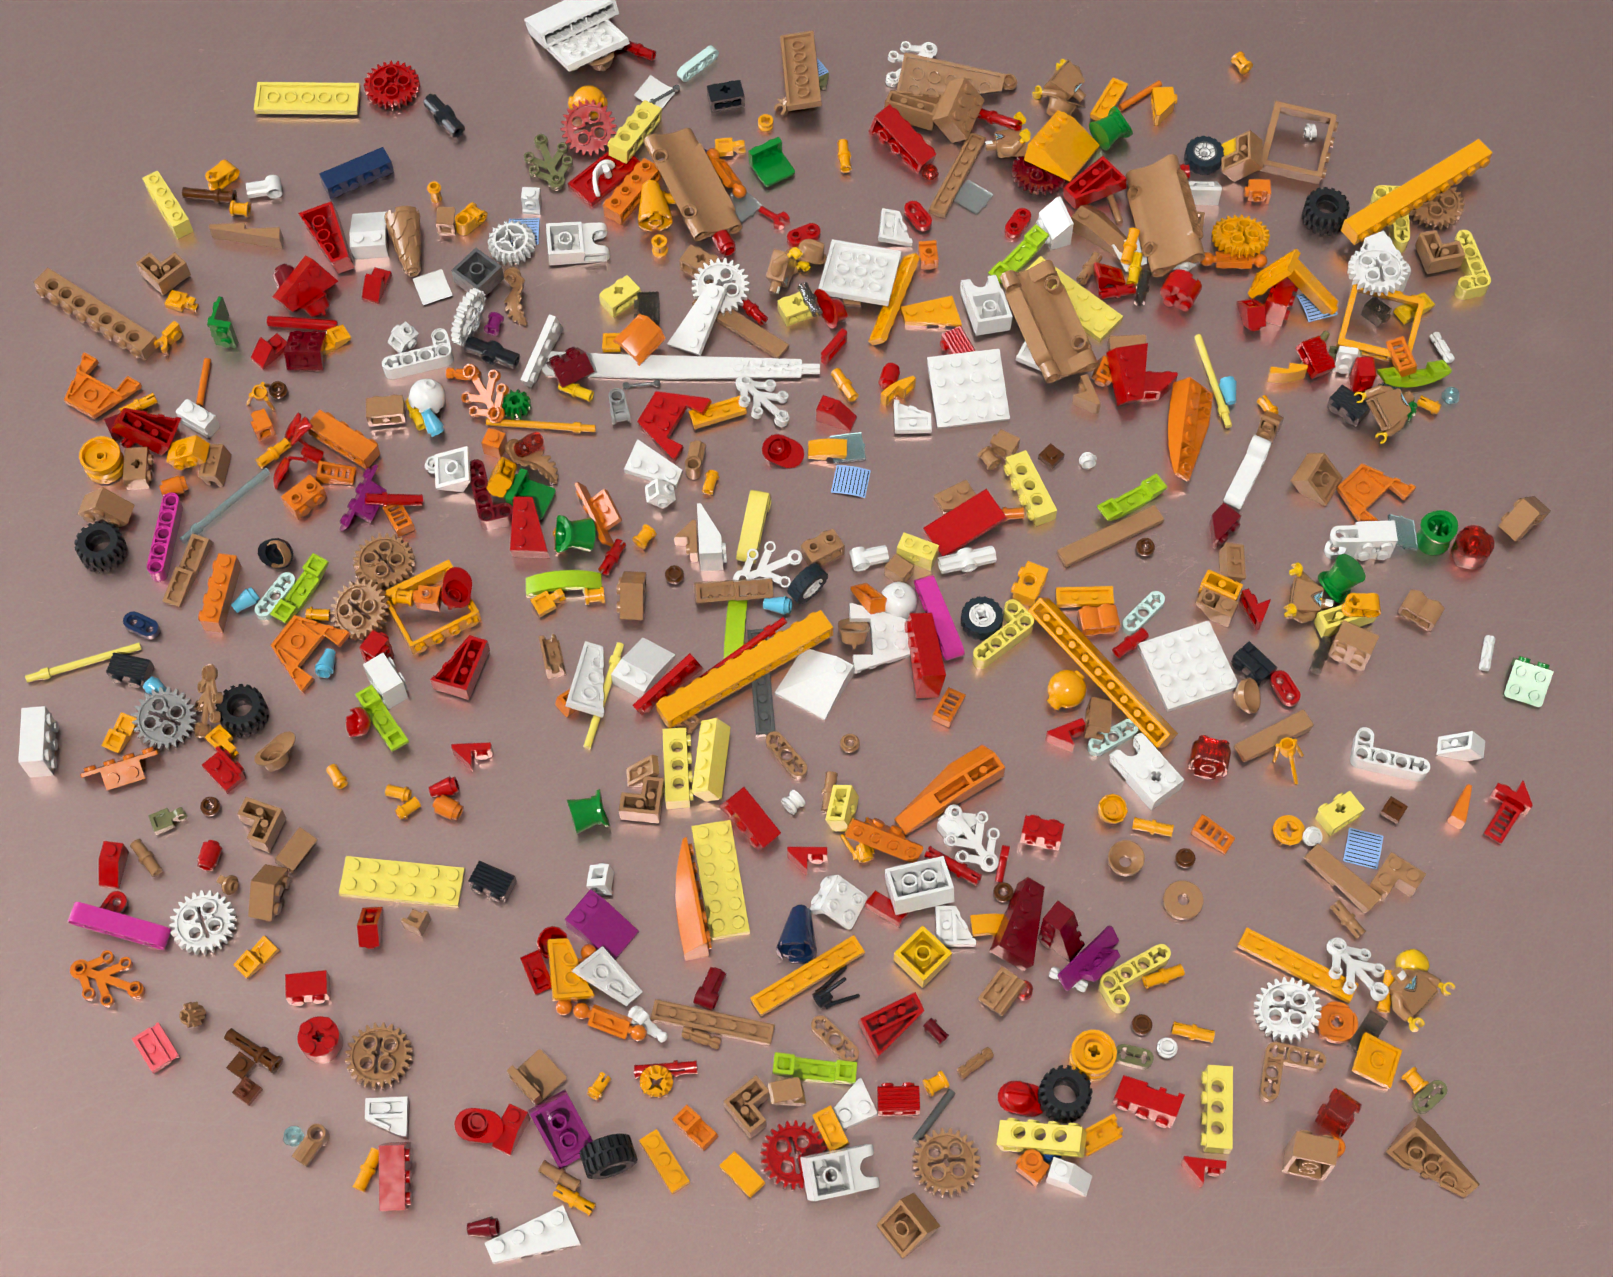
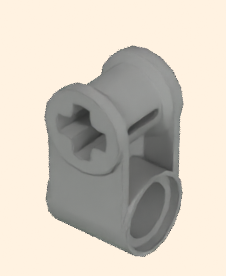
M620 388L612 389L609 392L612 424L616 425L617 422L622 421L631 422L624 391Z

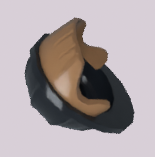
M271 538L262 542L258 547L259 559L269 567L283 569L288 567L293 561L294 553L288 541L280 538Z

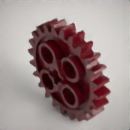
M1018 156L1013 162L1012 177L1014 182H1018V187L1024 186L1023 191L1029 189L1030 194L1033 191H1036L1037 195L1040 192L1046 195L1047 191L1053 194V189L1058 192L1059 187L1063 188L1064 183H1067L1066 179L1025 161V156Z

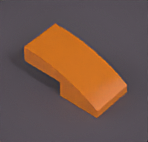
M688 1105L672 1119L703 1151L719 1137Z

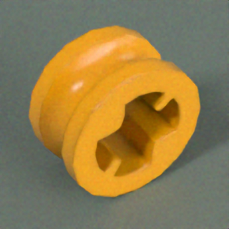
M769 114L761 115L758 118L759 129L763 132L772 130L773 117Z

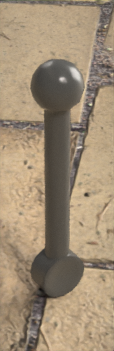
M674 85L673 89L655 99H650L649 102L655 105L657 101L667 95L679 92L680 86Z
M659 380L635 384L624 382L622 386L624 390H628L630 387H659L661 383Z

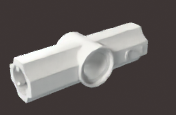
M988 546L974 550L969 547L963 548L956 554L938 557L937 561L941 574L959 570L970 572L978 566L995 563L997 559L994 547Z

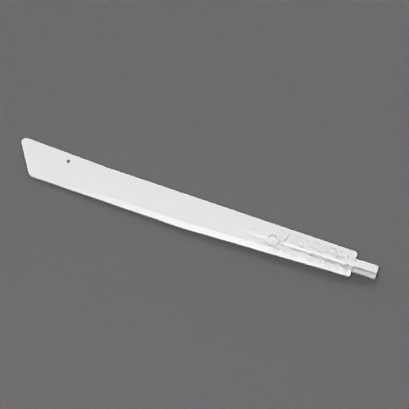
M551 351L541 369L546 376H555L553 370L546 364L549 362V358L555 355L561 356L566 352ZM586 353L595 372L585 377L737 379V377L745 375L750 378H801L802 374H820V364H802L801 359L650 355L639 366L637 361L629 354Z

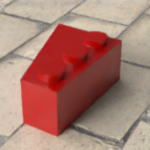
M1102 156L1063 187V198L1074 209H1077L1081 205L1090 204L1126 189L1127 178Z
M514 497L510 540L512 557L550 558L533 497Z
M469 635L457 648L451 659L442 665V669L430 679L433 689L469 700L490 652L488 641Z
M745 787L741 788L719 806L736 824L738 829L749 838L748 840L754 848L763 849L781 834L780 830Z
M1123 1075L1112 1103L1116 1104V1107L1120 1110L1134 1112L1141 1119L1147 1120L1148 1118L1153 1120L1156 1125L1162 1128H1171L1185 1094L1179 1093L1178 1096L1166 1093V1088L1160 1087L1157 1090L1148 1086L1147 1082Z

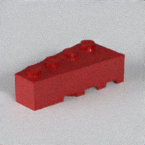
M891 104L875 115L868 132L872 135L877 134L880 137L879 141L881 143L889 144L891 151L894 154L902 155V160L913 170L920 173L934 161L936 157L934 148L923 140L921 134L917 133L911 124Z
M332 201L298 213L338 274L355 268L338 212Z
M910 613L908 621H905V632L908 634V647L910 649L916 698H939L946 672L933 614Z

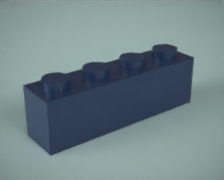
M381 147L321 172L319 175L323 187L329 198L332 199L367 183H372L379 178L394 173V169L384 147Z

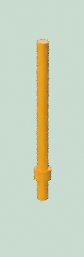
M486 418V425L566 430L573 431V433H581V431L596 432V425L582 424V422H574L572 424L503 419L499 423H492Z

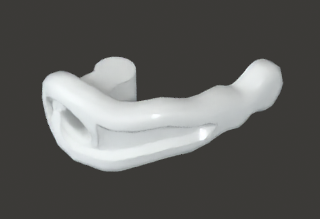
M611 160L599 162L593 171V188L596 197H600L599 176L604 173L606 178L612 177L610 170L615 167V163Z
M641 1006L631 1008L628 1017L632 1018L634 1026L638 1024L643 1025L646 1028L647 1034L658 1038L659 1042L667 1040L668 1034L658 1029L651 1022L650 1016Z

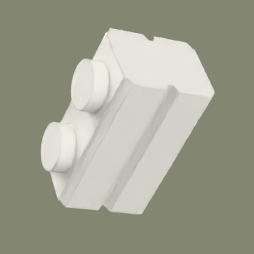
M188 399L176 410L177 416L181 418V423L208 439L220 427L216 415Z

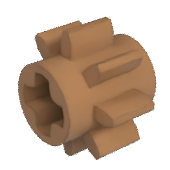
M197 1001L183 1004L184 1009L179 1013L180 1021L187 1025V1028L202 1025L201 1020L206 1016L204 1007L198 1005Z

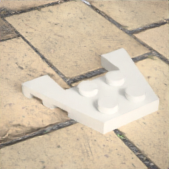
M849 603L850 622H870L872 655H853L854 674L910 656L908 634L905 632V621H908L907 619L885 612L870 614L863 606Z

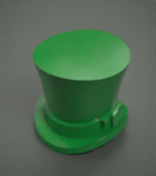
M1116 106L1109 110L1107 117L1089 124L1092 137L1106 151L1120 137L1128 138L1133 135L1131 127Z
M1437 510L1426 514L1421 520V529L1417 532L1415 538L1419 550L1428 555H1440L1446 552L1450 547V541L1453 540L1458 531L1456 517L1444 510Z
M558 515L555 533L556 552L562 553L568 548L591 552L595 542V524L593 519L589 517L570 521L567 517Z
M1340 554L1330 571H1323L1318 575L1319 582L1325 591L1338 603L1345 602L1347 595L1351 593V588L1363 582L1366 578L1362 566L1347 554Z
M600 789L596 790L595 795L591 796V798L567 799L577 835L595 825L603 824L607 828L611 827L603 808Z

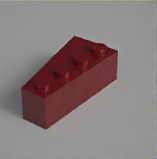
M1029 877L1017 884L989 952L1022 971L1034 965L1045 886Z

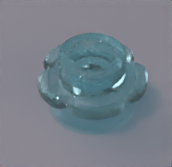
M1455 387L1446 388L1441 395L1447 404L1457 403L1460 399L1459 391Z
M291 1126L284 1131L283 1141L286 1145L295 1147L304 1138V1133L301 1132L300 1127Z

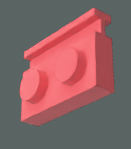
M159 1022L132 1038L153 1074L170 1064L172 1060L180 1057Z

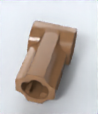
M694 440L690 442L687 459L685 460L686 476L692 480H696L702 475V465L706 450V444L702 441Z
M321 1124L311 1125L307 1130V1135L297 1147L292 1157L308 1167L320 1148L328 1142L330 1137L328 1130ZM318 1130H322V1137L320 1139L315 1140V1132Z

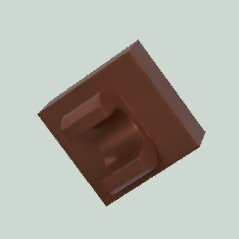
M245 1076L232 1093L250 1106L263 1089Z

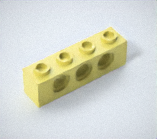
M646 100L637 105L632 116L627 118L623 127H620L614 138L609 140V156L627 164L644 143V139L661 122L662 108Z
M157 170L143 177L142 179L148 193L177 239L194 232L188 217L159 171Z
M1025 450L1006 457L1005 465L1003 466L1004 472L1007 476H1010L1012 488L1014 491L1017 490L1021 505L1027 509L1028 519L1033 521L1035 527L1055 520L1057 509L1027 451Z
M686 728L663 729L666 809L690 808V801H694L692 789H689V782H693L692 770L689 771L688 764H692V753H688V746H691V734L687 735ZM675 748L682 749L680 752L673 751ZM676 766L683 767L681 770H674ZM677 784H683V785H684V786H683L682 788H680V789H677V788L674 787V786L677 785Z
M1207 1065L1205 1071H1202L1201 1083L1205 1084V1091L1201 1093V1104H1205L1204 1112L1201 1113V1125H1204V1133H1201V1145H1204V1152L1230 1154L1233 1149V1066ZM1212 1085H1218L1222 1092H1215L1212 1089ZM1211 1106H1219L1222 1112H1214ZM1211 1126H1218L1221 1129V1133H1214Z
M1007 1118V1120H1000L997 1146L1001 1151L1024 1153L1027 1150L1034 1149L1040 1154L1084 1158L1087 1132L1077 1123L1060 1125L1058 1122L1049 1121L1048 1124H1044L1037 1120L1019 1122L1018 1119ZM1022 1131H1025V1136L1021 1139H1018V1134ZM1046 1133V1137L1043 1140H1038L1040 1134ZM1067 1135L1065 1141L1058 1142L1060 1136Z

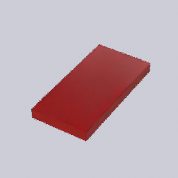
M608 151L568 182V187L592 207L623 183L626 175L630 174L634 170L635 165L641 161L633 155L626 164L609 156ZM611 160L615 163V167L610 170L612 177L608 179L604 173L599 176L600 197H596L593 188V171L599 162Z
M986 488L923 529L931 542L939 545L938 552L940 555L946 556L951 555L1007 520V517Z

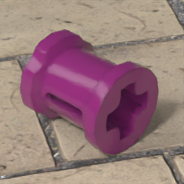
M490 312L484 331L489 335L497 336L499 335V327L503 323L504 317L497 312Z

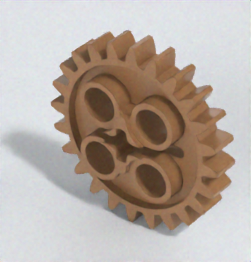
M1450 187L1446 192L1437 194L1433 200L1424 202L1420 208L1411 210L1409 216L1414 215L1413 221L1420 220L1419 225L1425 223V228L1429 225H1432L1433 230L1436 226L1442 230L1443 225L1449 228L1450 224L1454 225L1462 216L1465 205L1463 203L1464 198L1460 197L1461 192H1456L1457 187Z
M379 533L377 539L373 535L371 536L372 541L369 542L365 539V546L359 544L361 551H355L357 557H353L355 563L353 567L359 580H371L381 586L383 590L384 586L389 589L390 585L395 586L398 582L402 583L403 578L409 579L408 573H413L412 567L415 566V556L412 547H409L408 541L404 542L403 537L397 539L396 534H394L390 538L388 533L385 534V537H382ZM374 551L379 553L383 561H380L379 556Z
M356 579V583L349 581V587L343 585L344 591H337L340 596L333 597L336 604H331V607L335 608L334 611L330 612L331 615L335 616L331 619L335 623L334 627L347 630L351 634L348 639L351 638L355 641L357 638L364 640V636L367 637L372 630L376 631L377 627L382 629L383 627L380 623L387 622L383 617L389 615L385 609L390 607V605L385 603L389 600L388 597L384 596L386 591L382 590V587L375 582L363 579V581ZM349 600H351L354 604L358 605L362 611H364L371 617V619L369 620L368 617L361 614V611L353 605H351L349 603Z
M375 1022L372 1029L368 1025H366L365 1032L359 1029V1037L352 1036L355 1042L348 1043L351 1050L345 1051L346 1055L349 1056V1058L345 1059L346 1064H351L347 1067V1070L352 1072L351 1077L353 1079L357 1078L358 1084L364 1081L365 1088H368L371 1084L373 1090H376L377 1085H380L382 1090H384L386 1083L390 1087H393V1080L399 1083V1075L406 1077L404 1069H411L407 1062L413 1061L412 1056L409 1055L413 1053V1049L409 1048L411 1042L406 1040V1033L401 1034L400 1028L394 1031L393 1024L387 1028L385 1022L382 1023L381 1027H378ZM383 1038L384 1040L382 1041L381 1048H380V1044H379V1043H380V1039ZM369 1042H375V1046L373 1048H366V1045ZM390 1043L396 1044L393 1050H386ZM365 1062H372L370 1068H362ZM385 1064H393L390 1070H383Z
M941 1128L940 1134H937L935 1130H932V1137L925 1134L926 1142L919 1140L918 1144L921 1148L915 1147L914 1152L918 1155H914L912 1158L913 1161L918 1163L913 1164L912 1169H918L914 1176L922 1177L919 1184L926 1183V1191L933 1188V1195L937 1191H941V1198L944 1197L945 1192H948L950 1198H952L953 1191H956L960 1196L961 1188L968 1191L967 1183L974 1185L975 1181L972 1177L978 1178L979 1173L975 1170H980L981 1165L976 1163L980 1161L981 1156H975L979 1149L971 1148L974 1141L967 1142V1134L961 1138L960 1130L956 1134H952V1128H949L948 1133H945L944 1129ZM952 1147H958L961 1150V1153L959 1155H953L950 1152V1149ZM936 1149L940 1152V1156L936 1158L931 1157L929 1151ZM944 1159H947V1161L950 1162L949 1166H946L945 1163H943ZM965 1159V1162H959V1160ZM961 1168L964 1174L957 1176L953 1173V1169ZM939 1170L943 1173V1177L935 1178L932 1172Z

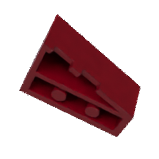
M1057 900L1042 920L1038 936L1040 943L1048 949L1051 948L1069 962L1077 956L1085 945L1084 941L1079 939L1082 934L1076 929L1079 925L1075 913Z

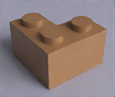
M1251 130L1236 137L1235 152L1222 157V173L1233 182L1263 169V140Z
M1437 230L1419 233L1415 247L1427 274L1461 267L1465 253L1460 241L1442 244Z
M150 252L136 262L141 276L163 296L191 275L187 263L175 252L162 262L156 259Z
M102 487L84 496L77 515L83 517L89 523H95V521L103 519L108 524L112 523L115 527L119 528L128 524L135 505Z
M1535 496L1519 498L1513 505L1515 508L1501 518L1502 522L1499 527L1514 541H1518L1533 526L1539 525L1551 510Z
M624 571L617 583L616 592L617 595H620V601H617L616 611L620 613V619L643 620L645 614L646 572Z
M644 776L641 794L621 792L619 804L620 819L660 823L665 790L664 778Z
M245 797L237 815L242 823L252 826L247 839L252 847L270 853L286 820V816L281 808Z
M1391 852L1369 886L1382 896L1380 900L1383 902L1393 887L1412 897L1426 873Z
M265 864L253 877L250 886L248 917L272 921L276 915L280 914L282 904L279 903L280 896L290 884L287 868Z
M756 1075L724 1100V1108L749 1139H752L767 1127L766 1119L757 1107L770 1098L769 1090Z

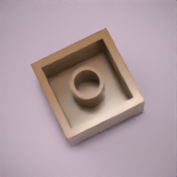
M1343 620L1328 656L1332 657L1335 661L1350 665L1353 669L1364 671L1380 636Z

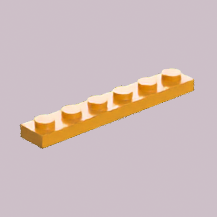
M916 253L903 256L889 306H882L868 340L872 345L884 343L888 339L894 319L900 310L901 302L906 295L908 285L917 268L920 257Z
M1246 927L1237 945L1238 948L1348 1004L1350 1003L1354 993L1349 995L1342 989L1346 982V977L1341 975L1339 979H1332L1329 976L1330 969Z
M853 935L750 997V1000L762 1017L864 955L865 951Z

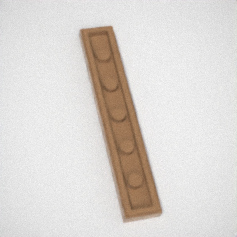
M970 133L929 208L930 214L945 219L981 152L986 137Z
M731 309L732 314L725 311L724 316L721 311L718 312L715 321L772 357L781 358L789 349L788 343L735 310Z
M1153 505L1058 549L1057 554L1067 568L1163 523L1164 518L1157 507Z
M658 999L654 1001L650 1020L683 1028L688 1026L693 1028V1030L697 1029L702 1032L771 1046L775 1030V1024Z

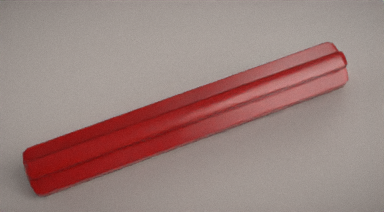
M283 316L267 317V325L273 327L328 330L338 326L336 320Z

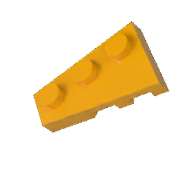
M953 296L900 307L905 325L926 327L928 325H939V327L943 328L946 326L962 327Z
M549 939L547 947L553 1001L594 998L595 995L587 981L572 972L579 963L569 939Z

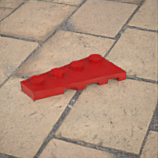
M689 653L632 706L641 715L650 712L662 697L670 695L704 668Z

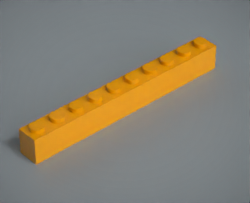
M1477 139L1345 219L1341 232L1354 245L1364 242L1366 237L1379 233L1385 226L1392 225L1398 218L1407 216L1411 210L1420 208L1424 202L1433 200L1437 194L1446 192L1452 185H1457L1465 177L1475 174L1478 169L1487 167L1493 152L1480 139Z
M1040 597L1028 612L1157 748L1166 747L1178 735L1171 725L1050 598Z
M822 610L812 612L804 620L794 622L790 628L784 631H778L772 638L761 641L753 649L745 650L739 657L729 659L719 668H713L702 678L694 679L688 686L678 688L674 694L662 697L656 703L657 712L668 729L673 728L832 637L833 626Z

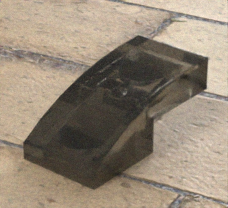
M1370 1010L1347 1047L1357 1053L1363 1034L1367 1032L1378 1038L1388 1021Z

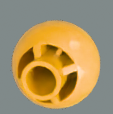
M591 85L579 88L574 93V96H570L568 100L571 110H573L572 104L579 106V100L582 104H585V99L588 100L589 104H591L593 99L595 100V105L601 102V108L608 105L604 93L599 88ZM592 113L589 116L590 120L599 118L597 113Z
M1061 670L1055 673L1048 683L1047 691L1049 698L1046 701L1057 711L1061 707H1076L1083 701L1086 695V683L1083 681L1085 677L1077 670L1075 672Z

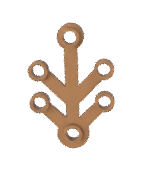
M213 664L203 666L202 680L197 685L198 692L203 693L199 700L195 702V710L203 712L202 722H197L194 728L197 738H205L211 732V727L207 724L208 714H210L211 723H219L221 718L220 712L215 711L214 704L222 703L223 694L222 692H217L215 680L218 677V670Z

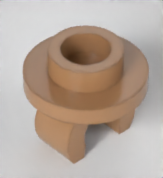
M783 97L782 100L778 98L777 100L780 103L774 106V110L778 112L780 108H783L781 115L786 116L788 113L786 98Z
M220 875L216 883L222 885V891L227 895L233 894L239 886L238 878L234 875L227 877Z

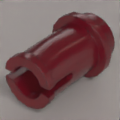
M930 1018L923 1025L924 1031H928L939 1044H942L949 1037V1034L936 1023V1019Z

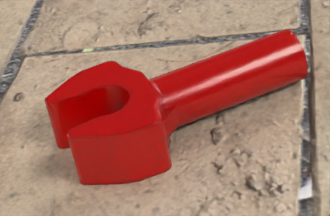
M763 206L759 208V213L774 221V228L785 229V224L780 222L781 220L790 223V218L784 211L775 214Z
M1002 845L995 878L997 883L1003 882L1010 846Z

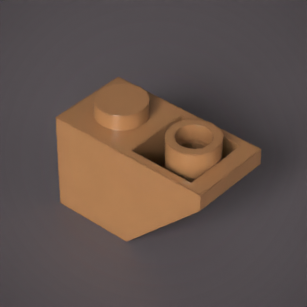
M1267 410L1261 417L1256 435L1271 441L1273 444L1284 417Z
M1203 587L1196 601V605L1210 620L1225 627H1229L1239 602Z

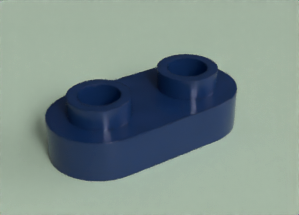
M132 611L123 618V624L128 631L145 639H154L160 633L158 623L143 614Z

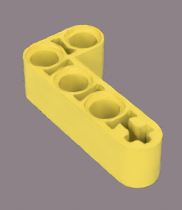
M1376 186L1370 203L1372 204L1400 186ZM1409 214L1398 218L1389 226L1392 244L1400 253L1406 250L1410 240Z
M1460 230L1454 242L1460 241L1465 253V258L1461 265L1465 276L1458 280L1454 295L1460 300H1466L1485 295L1490 286L1491 277L1471 232Z
M752 489L750 491L736 555L737 561L746 562L749 549L759 551L766 514L769 513L772 497L770 493ZM751 551L749 553V556L751 558H755L756 553L754 551Z
M1011 599L1005 603L1003 618L1008 624L974 649L972 663L976 668L984 669L1032 633L1034 618L1019 601ZM1008 610H1015L1016 612L1011 613ZM1021 623H1027L1028 626H1023ZM1006 634H1013L1014 637H1008ZM995 644H996V645H999L1000 647H999V648H994V647H992V645H995Z
M1158 944L1102 975L1098 989L1114 1013L1121 1014L1128 1007L1130 997L1125 988L1138 982L1143 976L1150 975L1167 965L1171 956L1168 946ZM1144 962L1147 964L1148 968L1143 969L1138 965V963ZM1128 972L1131 977L1124 978L1121 973ZM1104 982H1111L1113 984V987H1106L1104 985ZM1117 998L1122 999L1125 1004L1118 1005L1114 1000Z

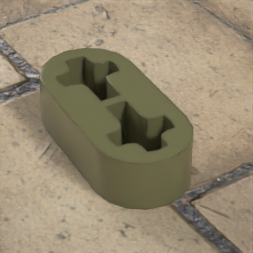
M1121 1044L1116 1047V1062L1118 1064L1142 1070L1151 1067L1154 1056L1150 1050L1127 1044ZM1122 1050H1125L1126 1054L1130 1056H1126L1125 1059H1122L1121 1055L1118 1053H1121ZM1142 1055H1146V1059L1149 1060L1145 1064L1141 1063L1142 1060L1139 1059Z
M1434 1080L1412 1100L1414 1111L1419 1114L1429 1112L1447 1094L1446 1084L1440 1080ZM1439 1087L1441 1089L1440 1094L1436 1093L1432 1096L1431 1093L1434 1088ZM1427 1098L1429 1101L1425 1106L1420 1107L1418 1105L1419 1102Z

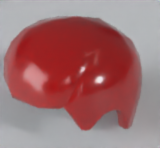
M363 707L350 709L353 713L346 717V729L349 736L360 737L367 734L371 726L369 713Z
M547 927L540 933L537 939V949L544 958L549 959L547 941L549 939H565L567 934L560 927Z

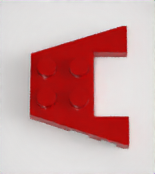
M655 391L637 422L676 462L684 447L669 439L687 408L704 416L712 401L705 397Z

